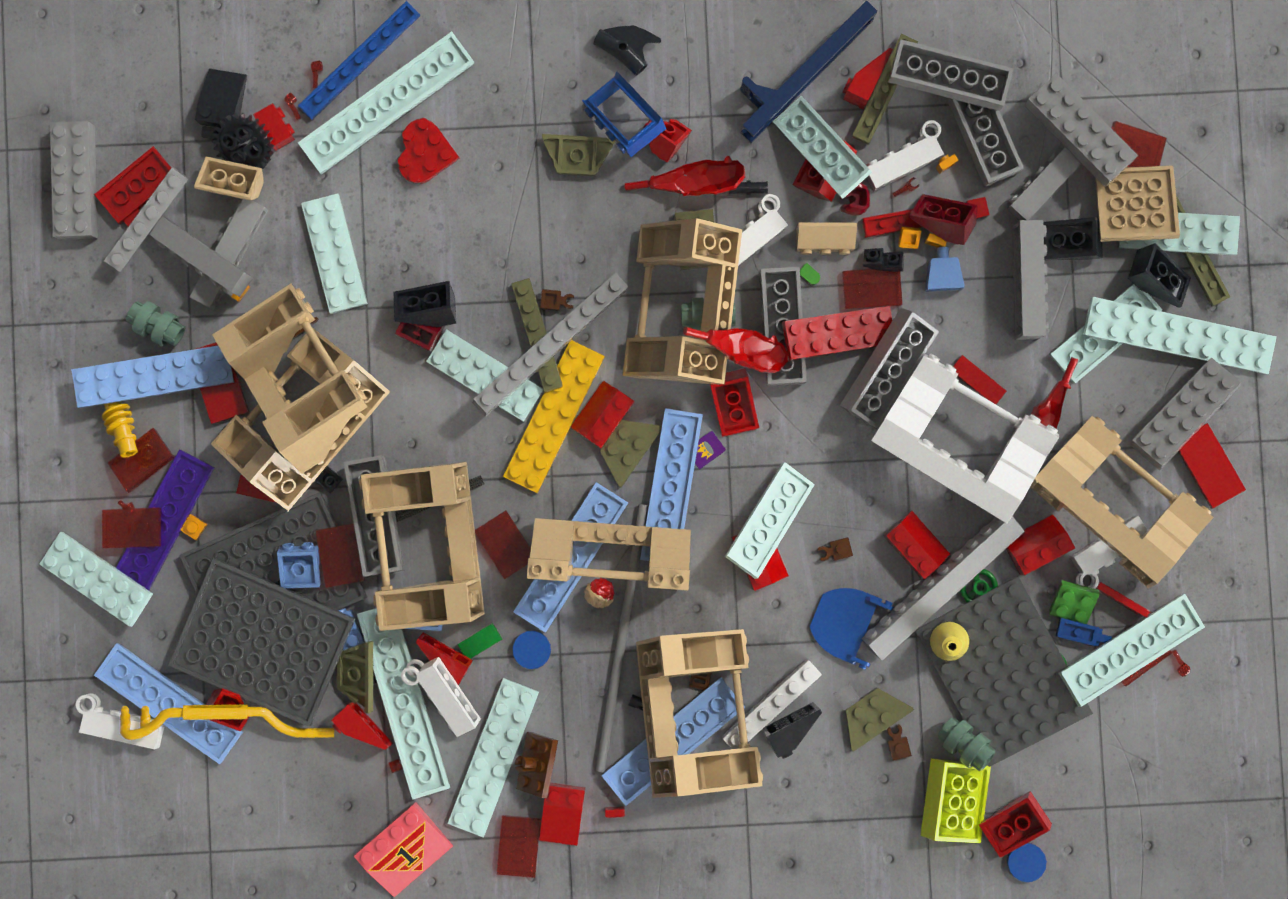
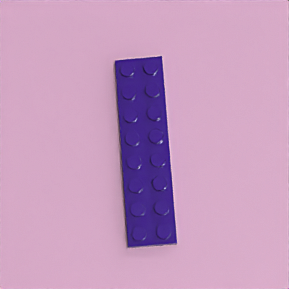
M179 449L116 569L147 590H150L176 542L181 528L193 510L215 467Z

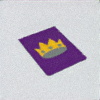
M710 431L698 441L695 464L699 470L726 451L713 431Z

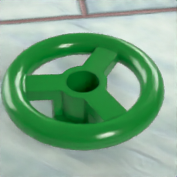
M983 569L973 578V589L967 594L965 585L960 592L964 600L969 602L973 600L972 598L976 594L984 595L996 588L998 582L990 571ZM979 574H983L990 579L992 588L989 587L986 581L980 580ZM978 584H981L983 587L981 591L977 590Z

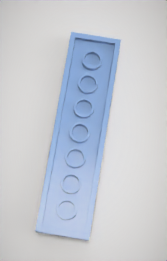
M219 346L71 369L78 408L234 383L232 366L228 364Z
M665 408L646 527L684 529L703 414ZM642 546L640 560L649 561L650 546Z
M596 482L572 521L615 524L628 505V502ZM573 541V568H587L603 543ZM572 575L568 581L534 579L513 612L546 633L582 576Z
M116 643L94 674L95 677L139 708L148 706L149 714L153 718L167 708H183V705H205L119 643ZM183 717L168 718L163 723L167 728L218 764L223 762L243 733L242 730L238 731L210 720H183Z
M721 677L673 716L676 723L675 736L678 742V755L690 754L737 715L735 695ZM646 739L601 775L625 806L651 786Z

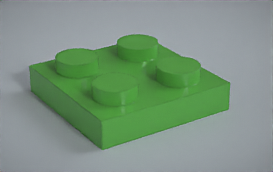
M1062 580L1049 609V615L1087 624L1100 592L1098 589Z

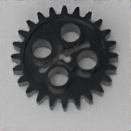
M234 113L232 116L227 115L215 127L216 130L212 133L215 138L212 140V143L217 145L213 150L219 151L216 157H222L225 161L264 169L271 161L270 157L274 154L271 151L274 145L270 144L273 137H267L270 130L264 131L265 124L259 125L258 118L252 121V115L245 118L244 113L239 117L237 113ZM253 137H256V138H257V139L251 140L248 144L245 143V142H247L249 139H251V138H253ZM239 143L242 144L236 149L230 150L231 148L236 147Z

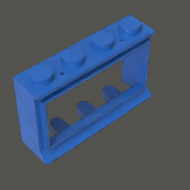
M618 71L614 78L585 101L582 100L586 107L583 110L589 118L594 117V122L599 129L602 130L604 128L607 131L605 132L607 137L612 142L615 140L618 143L616 144L618 149L623 154L626 152L630 157L667 129L657 112ZM619 89L651 121L630 140H627L597 108Z

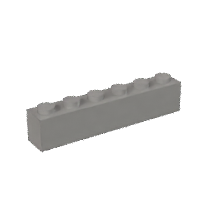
M1063 144L1060 146L1061 152L1059 154L1054 153L1047 160L1049 162L1047 167L1044 168L1042 166L1034 174L1036 178L1033 182L1028 180L1021 188L1024 191L1020 195L1015 194L1009 201L1011 205L1007 210L1019 221L1029 220L1081 164Z
M172 167L104 261L121 272L189 178Z
M240 199L235 208L236 212L234 216L228 219L227 229L225 233H221L217 240L219 244L214 250L237 267L268 212V209L253 200ZM199 274L200 279L197 284L195 283L191 287L190 298L214 310L224 293L221 290L223 286L219 284L217 287L208 281L209 276L205 275L203 277Z
M161 216L149 234L155 239V244L161 248L166 246L169 248L167 252L176 258L178 255L182 257V263L188 267L192 265L196 267L195 272L203 277L205 275L209 276V282L217 287L220 284L223 286L221 290L230 296L235 294L240 297L253 279L250 275L163 216Z

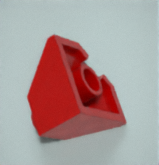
M669 119L668 122L663 121L667 129L649 143L651 152L667 163L675 156L692 131L674 119ZM649 120L643 128H645L649 123H651V121Z
M220 688L213 691L206 705H244V702L239 694ZM249 717L247 719H212L210 721L241 731Z

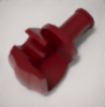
M863 181L843 198L849 199L850 203L842 205L840 211L854 216L862 215L867 211L870 206V194L868 187L863 184Z

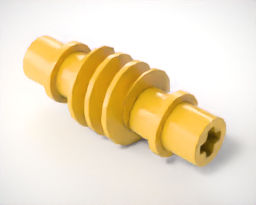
M122 401L103 404L106 411L103 412L101 417L107 434L115 437L113 444L118 447L120 456L126 458L135 455L138 452L135 444L137 437L131 432L135 429V426L131 425L134 423V419L130 418L132 412L127 411L130 408L129 404H122Z

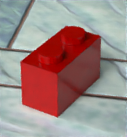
M272 103L253 114L255 119H259V125L265 124L264 131L270 130L267 137H273L270 144L274 145L273 149L275 151L295 140L292 135L295 131L290 123H285L283 118L286 116L281 107L277 108Z

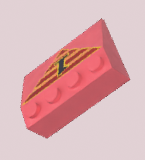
M415 802L360 849L354 857L380 885L395 897L452 848L453 845L418 803Z

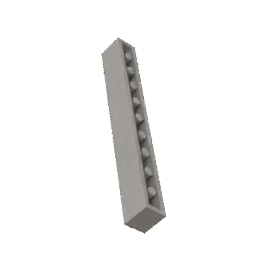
M617 273L613 274L479 393L472 403L486 417L621 297L629 286Z
M1013 516L1008 523L994 517L988 525L980 529L977 535L969 539L959 551L955 552L945 564L940 565L935 573L926 578L916 590L910 592L903 602L897 604L892 612L883 617L873 629L867 631L862 640L880 660H884L1025 531Z

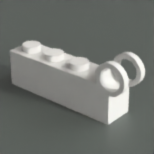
M934 120L925 122L920 129V137L917 139V143L912 145L907 143L900 147V151L896 153L891 151L883 156L884 159L878 162L875 159L866 164L872 172L867 177V180L873 191L942 158L944 153L937 141L941 133V126L938 122ZM930 127L934 129L935 136L927 135L925 128Z
M773 194L764 196L758 204V211L760 213L758 217L760 219L755 223L752 220L744 226L745 231L742 232L738 266L788 226L777 212L780 208V200L777 196ZM764 202H771L774 206V210H768L765 207Z
M1133 516L1123 523L1129 529L1132 527L1140 533V538L1148 530L1139 516ZM1098 538L1070 556V559L1079 571L1075 578V583L1084 586L1083 577L1088 574L1091 577V584L1088 587L1097 588L1099 584V578L1096 575L1099 573L1098 569L1103 566L1108 567L1116 562L1114 559L1119 555Z
M437 657L425 664L418 659L409 661L401 673L402 680L408 685L419 683L424 688L428 698L435 704L439 714L443 716L448 723L449 729L454 732L456 737L475 729L481 718L441 659ZM414 663L420 665L421 669L419 671L417 668L410 665ZM407 671V673H408L411 677L417 678V680H415V681H410V680H408V679L406 678V676H405V672Z
M93 693L82 695L77 699L76 709L79 713L83 714L79 733L150 749L160 747L165 725L162 724L158 729L145 737L128 740L120 734L121 711H103V707H100V698ZM86 698L92 702L90 710L85 707L84 702ZM130 714V730L140 728L141 716Z

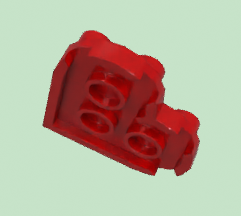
M426 118L410 122L402 133L406 149L398 158V164L402 176L409 182L423 184L460 159L439 128Z

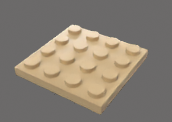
M1173 166L1125 168L1106 187L1095 177L1100 242L1178 239L1180 237Z

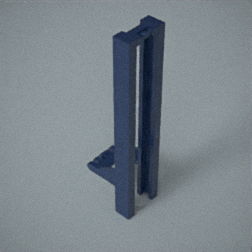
M866 0L778 90L757 85L749 77H744L740 91L758 110L742 125L744 129L741 131V134L752 144L873 22L877 10Z

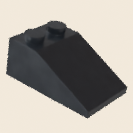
M209 69L198 100L195 120L200 125L216 127L227 115L232 116L234 113H237L239 117L247 75Z
M1097 217L1043 222L1047 229L1046 237H1044L1047 255L1044 256V260H1089L1103 258L1102 242H1100L1099 219Z
M1154 243L1137 250L1128 279L1139 290L1180 308L1183 305L1191 277Z
M450 281L393 292L395 322L432 327L456 324L455 295Z

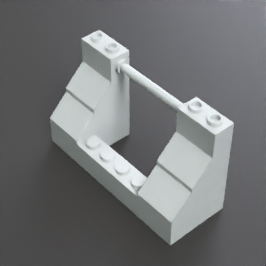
M925 354L871 441L1005 523H1008L1025 497L1046 457L1059 439L1058 430L1051 425L1044 426L1040 423L1041 420L1032 414L1030 416L1025 414L1023 418L1019 417L1018 419L1016 416L958 383L956 368L949 364L943 365L939 362L940 359L933 354H929V356ZM955 388L1000 417L1015 424L1016 430L985 478V475L980 471L968 469V465L959 459L955 461L950 458L951 455L943 449L939 451L934 448V444L929 440L923 439L922 441L919 439L949 389L954 390Z

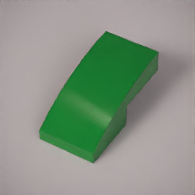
M492 623L457 645L463 655L471 659L501 641L502 637Z

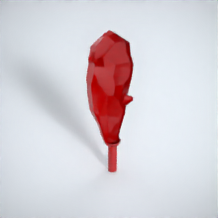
M726 156L724 161L706 159L682 165L658 176L653 175L649 180L625 183V190L651 188L683 194V196L719 194L735 190L745 179V168L738 160H732L730 156Z
M684 327L683 334L705 340L708 344L724 353L727 359L734 361L735 364H740L759 372L776 373L788 362V353L784 345L778 342L775 335L767 338L757 331L739 328L729 330L710 329L707 332L689 327Z
M1071 357L1062 380L1056 383L1042 402L1033 407L1031 414L1041 420L1040 423L1046 427L1051 425L1057 429L1066 391L1071 389L1069 381L1078 362L1076 358Z

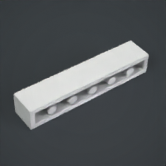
M808 659L745 715L748 742L822 675ZM738 722L722 735L723 740L731 749H739L738 745L741 744Z

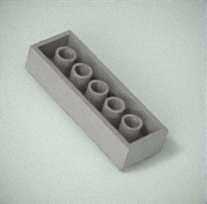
M900 39L888 82L1000 111L1005 104L1013 68Z
M1057 73L1035 92L1025 104V107L1105 187L1138 156Z
M946 97L984 187L1018 174L1024 169L999 111Z
M89 121L50 123L53 237L58 240L98 239L97 197L94 195L97 192L95 126Z
M1020 220L1012 227L1015 340H1038L1046 336V333L1049 331V323L1046 321L1048 302H1045V294L1048 293V284L1045 283L1047 264H1044V256L1047 255L1044 237H1046L1047 229L1046 225H1043V220Z
M800 268L761 269L760 288L763 335L767 338L775 335L778 342L782 343L787 351L782 322L803 319ZM805 358L788 359V362L780 371L776 373L766 372L767 386L805 384L807 382Z
M900 308L840 406L865 424L878 429L939 331L914 312Z
M1211 357L1132 440L1131 446L1157 469L1161 470L1234 394L1242 382Z
M382 455L343 462L362 574L366 578L381 575L375 518L372 517V513L365 514V510L362 508L363 490L360 489L359 480L363 474L388 471L386 458ZM395 511L384 512L382 519L389 573L405 571Z

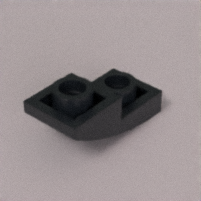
M883 248L864 249L863 267L880 271L901 272L904 269V252L884 253Z

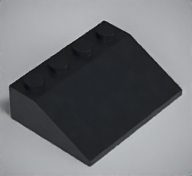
M812 702L762 729L778 758L782 757L784 759L792 755V751L798 747L822 714L821 709Z

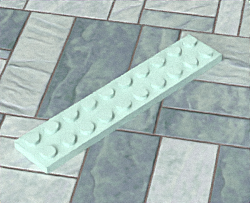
M451 31L299 141L298 144L322 175L475 63Z
M1091 297L1083 335L1202 361H1208L1212 357L1221 365L1263 374H1269L1276 342V336L1097 297Z
M377 608L358 613L357 617L365 642L373 641V670L412 800L449 789V781L419 683L408 685L401 678L402 671L406 668L409 661L412 660L403 629L379 631V626L376 625L375 620ZM407 671L405 672V676H406V678H407L408 680H410V681H415V680H417V678L411 677V676L407 673Z

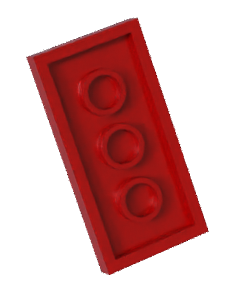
M153 146L94 195L116 222L121 225L126 218L146 204L172 167Z

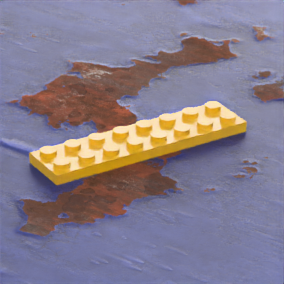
M573 340L568 343L557 366L563 387L544 392L503 477L538 494L605 356Z

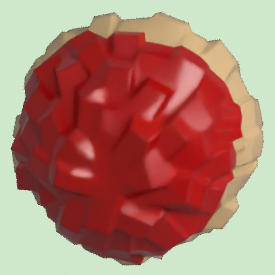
M603 578L593 580L587 584L584 597L595 608L609 606L613 602L615 594L612 582Z

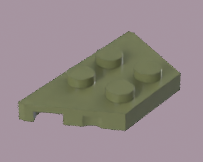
M542 134V139L557 174L596 176L615 144V140L612 142L609 138Z
M622 420L602 447L600 452L620 488L662 430V426Z
M373 641L344 649L337 663V689L347 695L353 703L358 702L365 708L364 712L367 714L373 712Z
M875 688L850 705L845 711L851 750L854 752L914 710L913 707L879 688Z

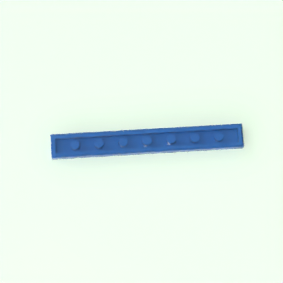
M406 1L315 88L298 107L313 120L420 17V14Z

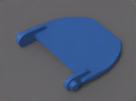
M834 589L822 595L810 624V629L818 644L829 654L854 665L858 662L860 663L858 667L866 670V667H869L871 663L856 657L863 641L862 638L865 636L876 606L879 605L892 611L894 608L892 607L893 603L885 600V603H882L881 598L857 589Z

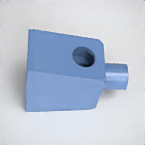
M949 247L937 248V258H932L928 262L925 292L962 290L965 287L958 257L949 258Z

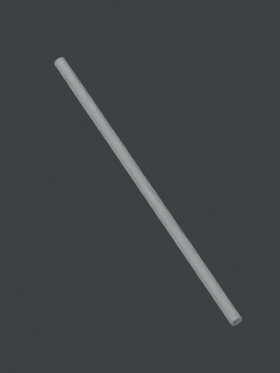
M639 504L636 526H645L648 505ZM632 545L628 572H638L642 546ZM636 580L626 581L595 770L598 772H605Z

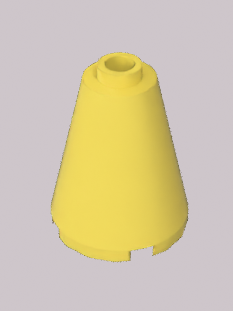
M945 622L938 625L931 633L930 645L936 656L943 660L953 661L961 658L966 653L969 647V636L961 625ZM950 643H955L953 646L948 647Z

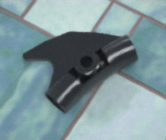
M634 25L618 26L604 30L600 29L593 44L614 56L637 76L648 65L644 59L643 47L648 43H661V38Z

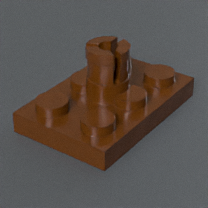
M534 732L526 733L523 754L515 760V765H520L515 767L519 772L516 784L517 790L540 798L548 797L558 740Z

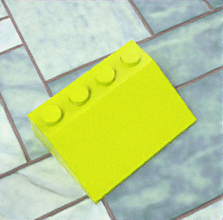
M931 758L920 836L935 841L981 843L982 829L979 824L984 821L991 766L987 765L983 770L978 771L973 766L971 768L966 767L960 761Z

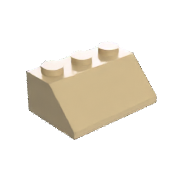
M205 157L194 189L253 200L259 197L264 184L262 168Z
M799 223L796 228V252H800L802 255H810L812 252H820L821 255H829L831 252H839V255H849L855 249L857 223Z

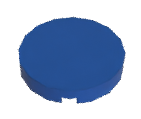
M535 630L520 634L513 645V656L516 662L527 669H537L543 666L551 654L549 640L544 634Z
M1027 843L1008 854L1007 866L1009 871L1016 879L1022 882L1036 881L1046 870L1047 861L1045 854L1038 846L1032 843Z

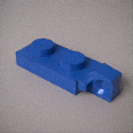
M1063 618L1059 620L1056 637L1092 646H1099L1100 642L1106 643L1112 639V636L1102 634L1103 629H1099V627Z

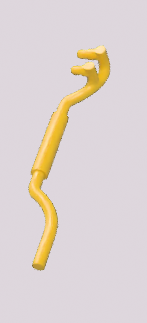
M183 705V708H167L162 710L151 722L149 707L143 706L141 708L140 728L130 730L131 721L127 706L121 708L120 734L128 740L145 737L158 729L168 718L183 717V720L247 719L248 717L260 716L279 732L298 738L334 737V728L292 727L280 721L269 709L264 707H248V705Z

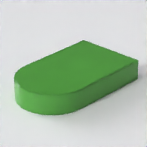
M808 263L800 269V276L809 284L815 285L820 281L819 273Z

